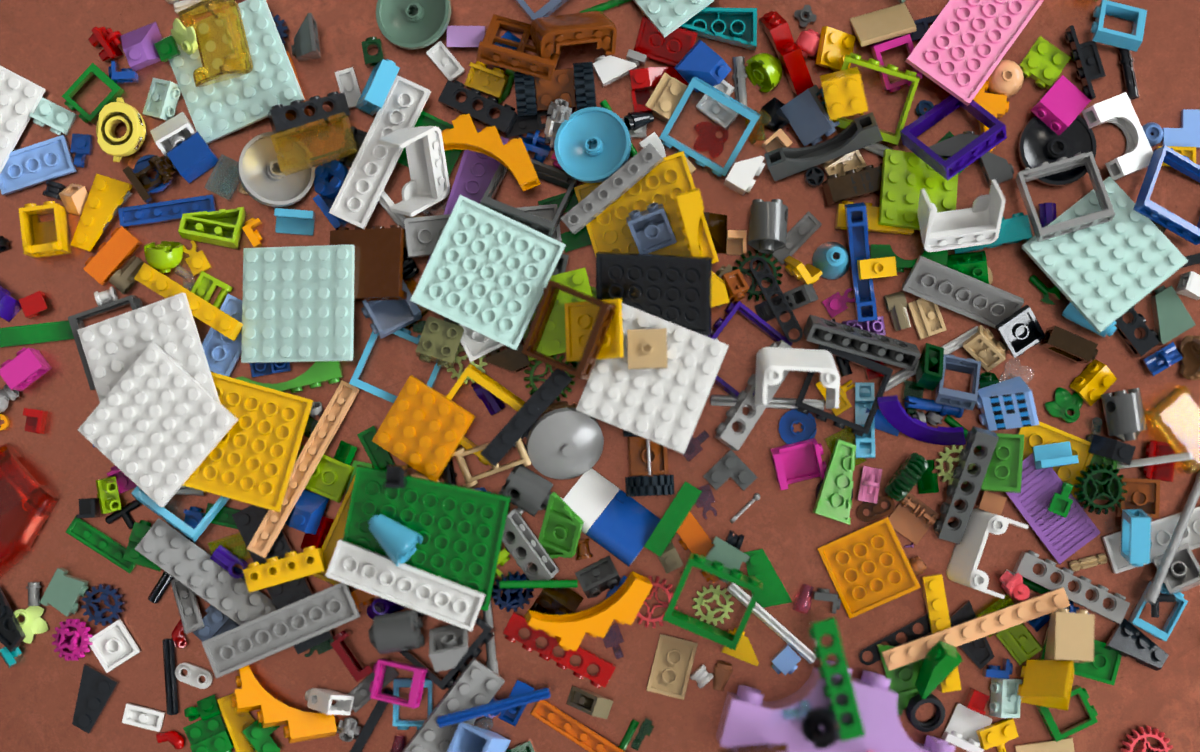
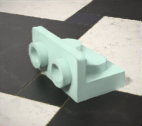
M153 78L143 115L165 121L173 118L181 92L179 85L171 81Z
M42 97L35 112L30 113L29 116L34 119L33 123L41 127L45 124L51 127L49 131L60 136L61 133L68 135L78 115Z
M991 678L990 716L1020 718L1021 697L1018 695L1019 684H1022V679Z

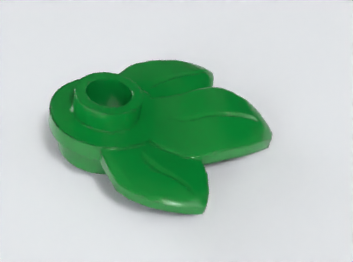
M1058 387L1055 391V401L1045 403V408L1051 416L1062 418L1067 423H1074L1080 416L1079 409L1083 405V399L1077 392L1071 395L1068 390ZM1071 410L1074 413V415H1068L1067 411Z

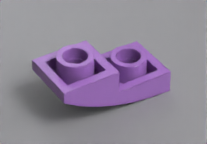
M883 316L877 317L878 320L863 322L849 320L842 322L848 326L883 336L886 335Z

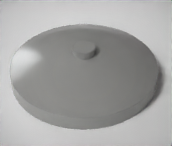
M265 132L251 139L243 148L238 161V176L243 188L254 200L271 207H285L300 201L308 193L315 178V162L307 146L295 136L288 133L274 136L273 132Z
M559 408L544 414L534 423L529 431L526 447L532 465L541 474L553 479H571L589 471L597 463L603 451L604 438L595 418L576 411V408Z

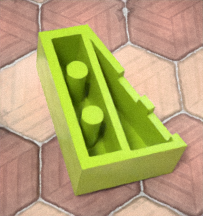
M237 207V209H219V211L184 213L182 214L178 233L183 239L238 249L246 211L244 207Z

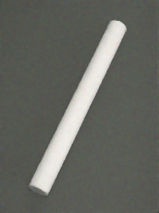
M1192 452L1134 459L1131 460L1130 465L1117 463V469L1192 460L1193 455Z

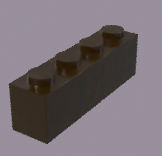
M883 162L880 163L879 167L874 168L873 165L863 167V171L856 172V169L844 172L845 175L838 176V174L827 176V180L822 183L827 204L830 205L881 192Z

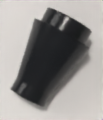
M651 111L629 112L628 115L624 116V123L628 130L632 131L654 121Z

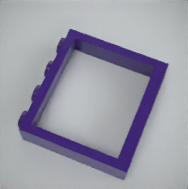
M949 95L945 100L935 105L931 110L900 131L902 144L947 181L1007 138L1006 126L974 100L967 106L953 95ZM961 106L989 129L950 158L943 160L916 137Z
M740 301L734 302V304L731 302L725 309V316L723 318L720 317L713 325L715 327L710 335H706V337L715 340L737 311L775 342L784 341L789 346L793 344ZM717 375L714 383L737 400L739 392Z

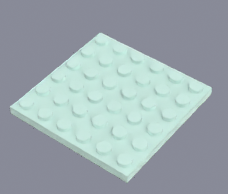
M245 0L191 25L196 33L198 49L195 53L189 55L177 44L181 54L169 60L195 129L207 144L267 118L269 110L275 105L283 104V106H288L293 101L305 100L266 0Z
M1110 176L1103 183L1115 212L1112 221L1038 242L1036 236H1033L1021 247L1098 333H1101L1188 262L1183 254L1149 218L1133 210L1135 206L1133 200ZM1094 189L1047 226L1102 211Z
M460 195L410 301L517 350L543 295V290L547 287L566 244Z
M355 245L243 248L241 363L353 361Z

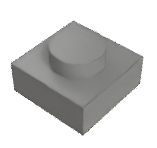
M631 49L628 50L626 60L636 63L637 67L640 65L644 66L647 55Z

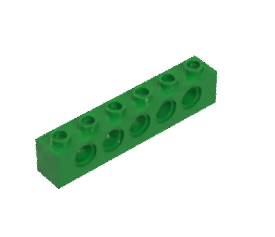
M830 617L810 622L811 627L808 628L811 640H815L816 647H813L816 659H820L821 666L818 667L821 679H825L826 686H823L825 697L829 698L831 703L828 706V710H833L836 713V718L840 725V740L846 741L865 736L836 618ZM829 635L831 642L826 646L822 645L821 637ZM830 654L835 655V663L827 665L826 657ZM832 675H840L841 680L838 684L831 683ZM841 693L845 694V702L842 704L836 703V696ZM844 713H849L851 716L848 723H842L840 720Z

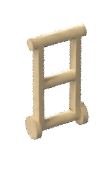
M520 438L515 444L521 459L502 466L499 463L495 467L491 464V470L471 476L463 456L485 449L490 442L465 450L464 447L456 449L452 457L455 456L464 477L465 483L462 484L463 487H472L478 483V479L523 464L524 467L531 465L522 439Z

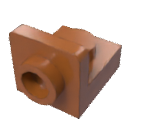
M740 269L723 274L721 277L729 293V302L733 300L737 302L745 298V294L750 288Z

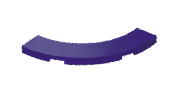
M897 395L878 397V405L883 416L901 433L926 443L966 445L963 427L938 426L934 428L927 426V423L914 417L911 418L906 413Z

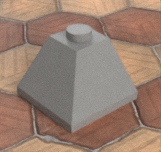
M1188 543L1177 548L1163 581L1169 594L1187 591L1200 585V566ZM1164 554L1152 559L1157 570Z
M453 624L429 629V657L435 672L455 668L468 650V630Z

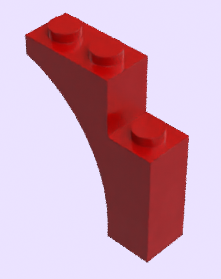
M777 11L765 13L763 17L759 18L760 24L779 57L792 91L798 96L814 86L802 51L794 42L787 21Z

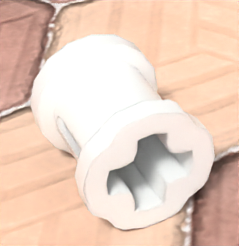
M113 286L102 292H94L98 306L118 300L117 292Z

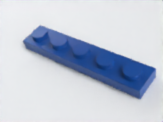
M213 194L118 208L120 227L180 220L184 213L216 211Z

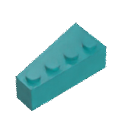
M705 7L680 26L697 32V36L754 51L757 47V8Z
M1023 212L1012 214V218L1005 219L1003 216L999 236L995 242L986 245L955 249V254L979 251L985 247H999L1004 243L1015 244L1023 239L1030 240L1033 238L1029 216L1024 215Z

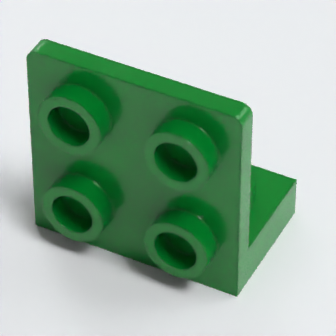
M985 251L948 255L947 263L949 268L989 284Z

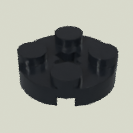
M822 707L810 710L806 718L803 719V734L808 742L811 741L815 744L814 747L825 749L840 740V725L833 710H827ZM822 725L824 732L821 729L819 730L818 726Z

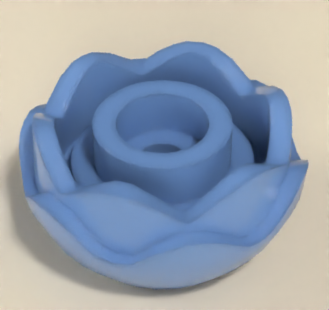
M1149 122L1142 126L1150 146H1155L1162 141L1164 132L1159 124Z

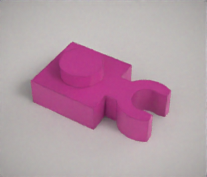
M852 288L845 290L843 296L837 292L821 302L830 318L848 309L845 303L855 302L854 298L850 299L848 297V293L853 290Z

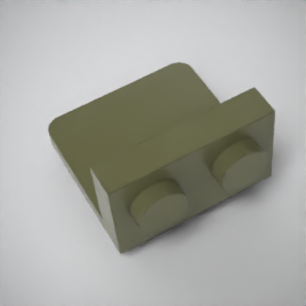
M432 316L428 317L416 349V356L419 357V360L426 363L433 361L439 367L448 369V367L453 368L464 328Z

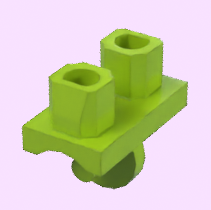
M116 476L95 480L101 514L122 510Z

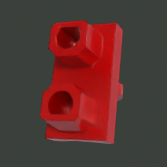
M97 26L92 29L93 34L88 40L94 47L102 45L104 49L98 53L102 61L120 58L123 55L118 47L121 45L118 40L122 35L120 31L113 32L111 28H98Z

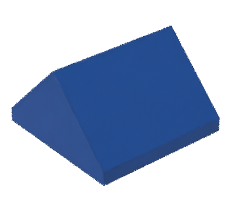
M198 131L166 153L179 174L188 183H191L220 162Z

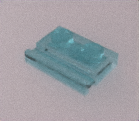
M221 154L204 188L230 201L240 183L238 162Z

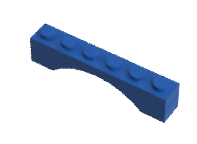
M864 202L846 204L844 206L856 318L858 322L878 320L873 279L859 280L857 260L870 259L866 205Z

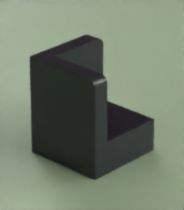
M775 97L761 107L763 124L774 132L789 123V120L780 109L785 104Z
M387 465V477L384 487L404 489L407 485L408 466Z
M99 498L79 499V514L76 515V518L100 517Z

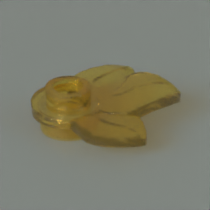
M754 110L761 114L748 137L752 144L756 140H766L764 125L771 121V117L764 110ZM745 118L747 126L751 120Z

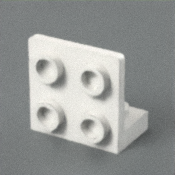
M957 703L942 735V739L969 752H983L984 750L981 748L976 730L991 725L993 720Z

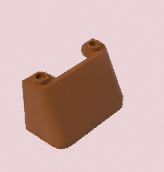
M590 11L536 18L530 25V35L538 57L550 60L549 57L554 52L560 54V46L595 42L597 49L602 47L606 55L615 54L617 29L615 24L600 11Z

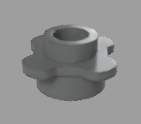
M805 5L803 9L796 10L794 13L801 27H806L807 24L815 22L817 16L812 13L810 5Z

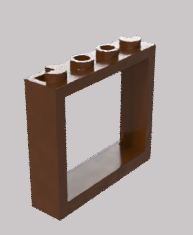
M549 280L547 287L543 290L542 300L537 305V313L529 326L530 331L528 337L523 342L525 345L521 353L579 378L589 380L617 306ZM559 290L600 306L577 368L537 351Z

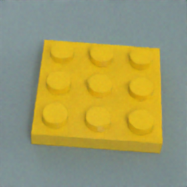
M622 299L602 300L617 307L596 360L624 358ZM588 301L565 303L566 361H580L600 306Z

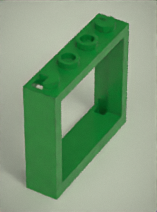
M691 553L664 613L663 620L735 650L762 591L763 583L755 579L754 576L748 577L743 575L738 569L724 567V564L719 561L712 562L702 554L700 556ZM692 566L753 591L735 635L674 610Z

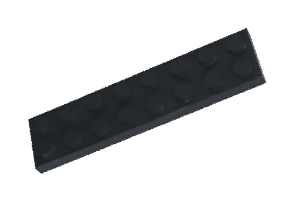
M251 505L232 515L247 547L269 509ZM283 529L280 531L266 558L249 551L253 561L259 562L260 565L267 563L266 559L277 556L278 559L285 558L286 553L293 552ZM305 577L266 588L276 610L313 595ZM331 630L294 645L297 654H301L334 636Z

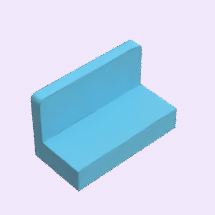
M275 208V232L313 236L316 213L307 210Z
M1069 441L1032 447L1036 469L1079 463L1078 455H1072L1071 443Z

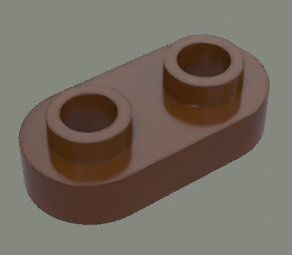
M889 496L878 497L877 504L869 502L861 504L857 509V516L861 521L871 522L892 513L895 503ZM884 501L887 503L886 509L881 507V503ZM864 509H869L870 514L868 516L863 514Z

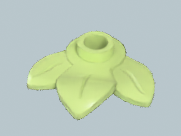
M175 18L173 29H171L172 37L184 52L191 55L198 49L195 30L193 26L186 28L178 18Z
M29 606L27 609H18L14 612L26 636L23 642L31 644L34 633L40 634L48 631L47 622L41 618L44 612L42 607ZM20 615H23L25 618L23 622L19 621Z

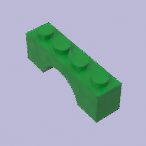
M871 244L869 246L870 259L895 256L897 273H904V270H912L917 259L905 260L898 257L890 245ZM924 249L922 257L948 267V250L928 252Z

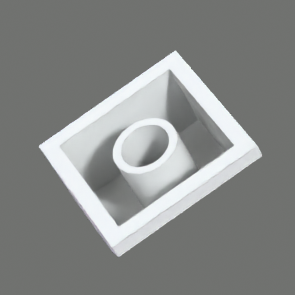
M181 112L150 132L161 152L169 158L166 153L193 135L196 130L184 112Z

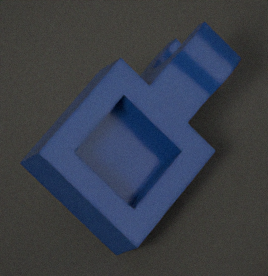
M72 133L70 152L76 154L74 157V165L76 167L84 168L85 155H91L92 135Z

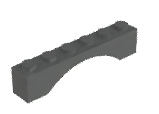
M871 112L855 118L841 133L823 143L803 148L781 147L765 153L764 156L774 181H778L882 141L883 138L874 114Z

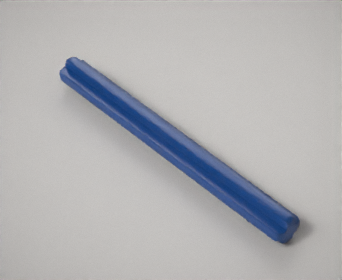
M543 688L437 717V724L439 727H444L548 699L551 697L549 688Z

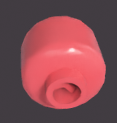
M810 28L808 31L803 30L795 42L806 59L808 56L815 57L817 55L821 36Z

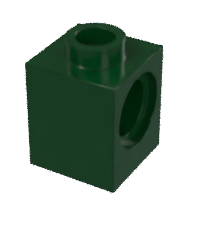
M369 37L365 39L366 41L361 42L367 68L375 67L382 59L385 60L381 39ZM376 47L378 48V53L373 56L369 55L370 48Z

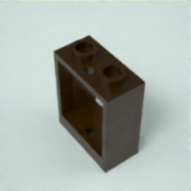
M1058 326L1047 328L1045 332L1046 337L1040 343V346L1081 364L1094 360L1098 353L1096 349L1098 344Z

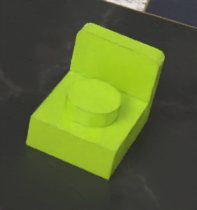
M506 548L499 554L498 564L501 567L510 559L508 557L510 552ZM497 567L495 577L498 575L501 578V574L504 575V573Z

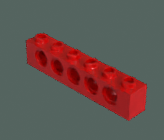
M513 612L503 631V634L506 635L505 639L513 643L516 641L522 643V648L530 652L533 650L539 652V657L546 661L550 659L556 661V666L563 670L567 668L573 670V675L580 679L588 678L591 680L590 684L599 689L601 686L606 687L616 668V665L580 646L576 651L571 649L564 650L562 656H556L553 653L554 647L559 646L556 637L548 635L544 630L532 629L528 626L526 618L516 612ZM527 628L530 631V636L522 638L519 635V630ZM544 637L547 640V645L539 647L536 644V639ZM573 655H578L581 658L579 665L571 664L570 658ZM595 664L598 667V672L590 674L587 671V667Z

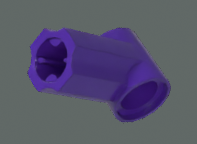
M1042 203L1038 205L1039 221L1043 228L1057 218L1056 203Z
M477 382L471 384L491 416L505 408L503 401Z
M221 544L210 557V559L228 571L233 578L244 576L243 572L237 573L235 571V564H240L243 569L248 568L246 560L240 559Z
M377 598L369 604L366 611L367 615L374 620V617L377 615L394 613L407 607L384 598ZM375 605L381 609V613L375 610Z

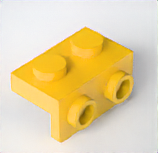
M476 61L475 64L470 62L469 66L471 68L464 85L501 98L509 78L504 75L505 71L496 67L493 70L486 68L487 64Z
M790 255L784 259L787 265L785 266L787 272L807 285L818 281L819 276L823 274L820 269L811 264L804 266L802 262Z
M1095 359L1074 379L1069 387L1076 391L1087 405L1092 406L1117 378L1105 364Z

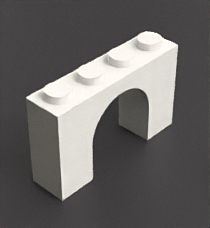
M1126 92L1094 104L1082 111L1089 129L1103 123H1113L1123 131L1126 137L1127 148L1124 155L1105 164L1113 181L1149 166L1153 150Z

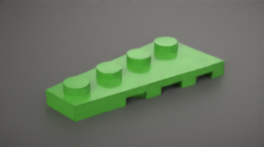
M836 439L813 513L850 525L856 445Z

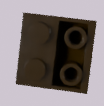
M521 343L517 350L506 346L507 349L501 352L499 349L488 353L489 357L485 358L490 365L514 374L531 365L528 356L521 353L523 350Z
M544 588L529 610L551 615L573 614L584 598L570 588Z

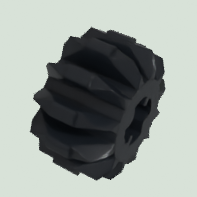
M403 247L402 279L407 280L414 277L419 272V268L413 258H408L407 249Z

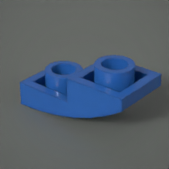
M290 362L249 363L251 378L291 371Z

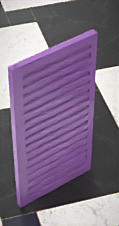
M1032 453L1023 460L1021 493H1005L1057 563L1061 564L1098 536L1100 531L1071 493L1068 498L1072 499L1073 503L1066 518L1047 510L1054 492L1060 494L1063 482L1052 467L1036 469Z

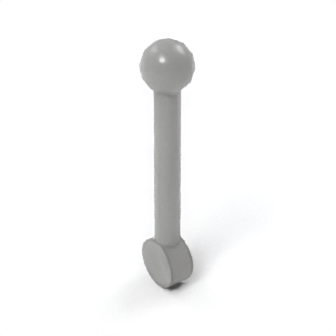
M755 493L753 498L730 522L734 523L755 501L760 500V494Z

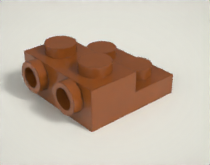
M1123 478L1120 480L1127 483L1126 486H1122V489L1127 490V493H1121L1125 500H1118L1121 506L1117 507V516L1122 517V509H1142L1151 517V522H1153V518H1159L1160 480Z

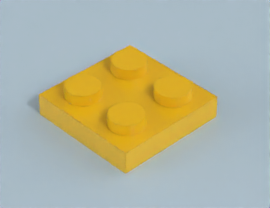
M828 26L822 27L815 64L834 71H841L845 55L853 53L856 36Z

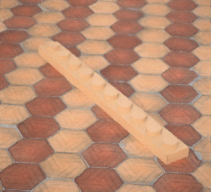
M343 380L340 382L294 464L280 513L268 510L247 547L249 551L266 558L359 393V388Z
M1064 587L882 651L881 653L887 670L890 671L924 659L926 654L939 640L957 647L1055 612L1057 609L1069 607L1070 603Z

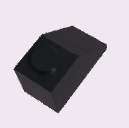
M1094 434L1088 453L1122 465H1130L1136 447Z

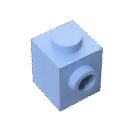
M786 644L770 659L773 662L771 667L778 674L782 672L784 675L787 673L790 675L798 668L796 664L801 658Z

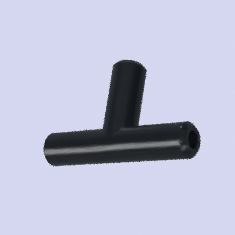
M138 500L132 501L122 507V510L105 518L106 522L111 524L122 517L128 528L132 529L134 521L129 512L139 507L141 503Z
M1159 594L1155 605L1151 604V617H1159V602H1175V595Z

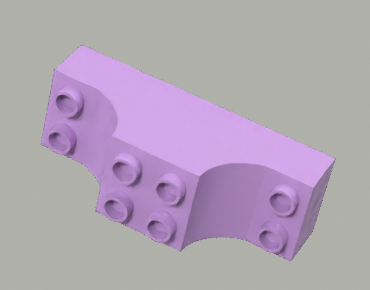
M825 660L827 665L835 663L834 661ZM813 667L808 680L799 690L780 700L765 702L763 701L764 694L761 693V690L744 685L738 686L737 694L727 691L716 733L718 743L723 747L787 744L788 752H867L868 750L872 752H954L956 747L944 739L926 735L924 744L911 741L902 728L898 717V693L889 688L891 679L885 678V675L863 670L861 679L851 677L865 736L846 741L839 740L834 745L825 749L814 747L815 744L811 741L808 742L803 734V719L806 718L810 710L819 707L828 710V706L831 705L830 699L825 697L823 686H826L825 679H821L817 667ZM848 668L851 677L853 669ZM832 675L831 683L838 684L841 680L840 675ZM842 693L838 694L835 699L836 703H844L846 696ZM844 713L840 720L842 723H848L851 716L849 713ZM818 726L819 730L821 729L824 732L823 726Z

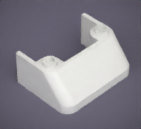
M435 126L403 128L378 139V144L406 149L411 181L407 182L402 188V201L389 207L391 212L412 217L442 201L449 195L450 183L440 128Z
M996 179L991 181L989 194L978 196L974 200L972 208L938 213L935 204L930 202L925 189H921L917 214L922 244L926 251L936 252L986 245L997 240L1006 199Z
M764 347L757 352L754 405H767V385L779 384L783 379V370L820 372V382L826 387V409L839 408L840 376L833 356L829 351Z
M973 508L961 543H955L946 570L948 579L1004 599L1005 595L987 589L989 577L984 571L977 569L989 532L1000 535L1007 530L1009 524L1022 529H1028L1029 525Z

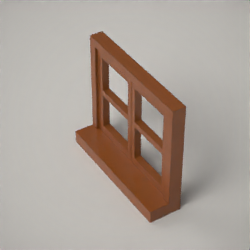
M493 14L484 39L479 43L476 61L551 81L560 54L554 52L549 57V60L524 53V50L537 53L534 46L527 45L531 24ZM499 27L523 33L520 43L497 37L496 34ZM493 42L516 47L517 51L494 45Z

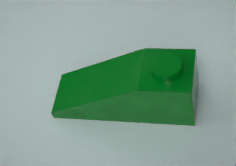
M939 640L926 654L915 682V686L922 699H925L963 661L955 646Z

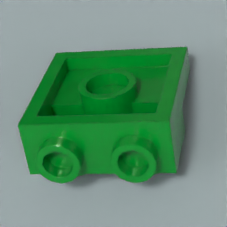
M140 520V523L135 522L128 539L129 543L123 556V561L160 572L161 569L134 550L150 530L151 523Z
M221 714L205 721L201 719L183 728L191 744L192 752H232L231 749L234 748Z

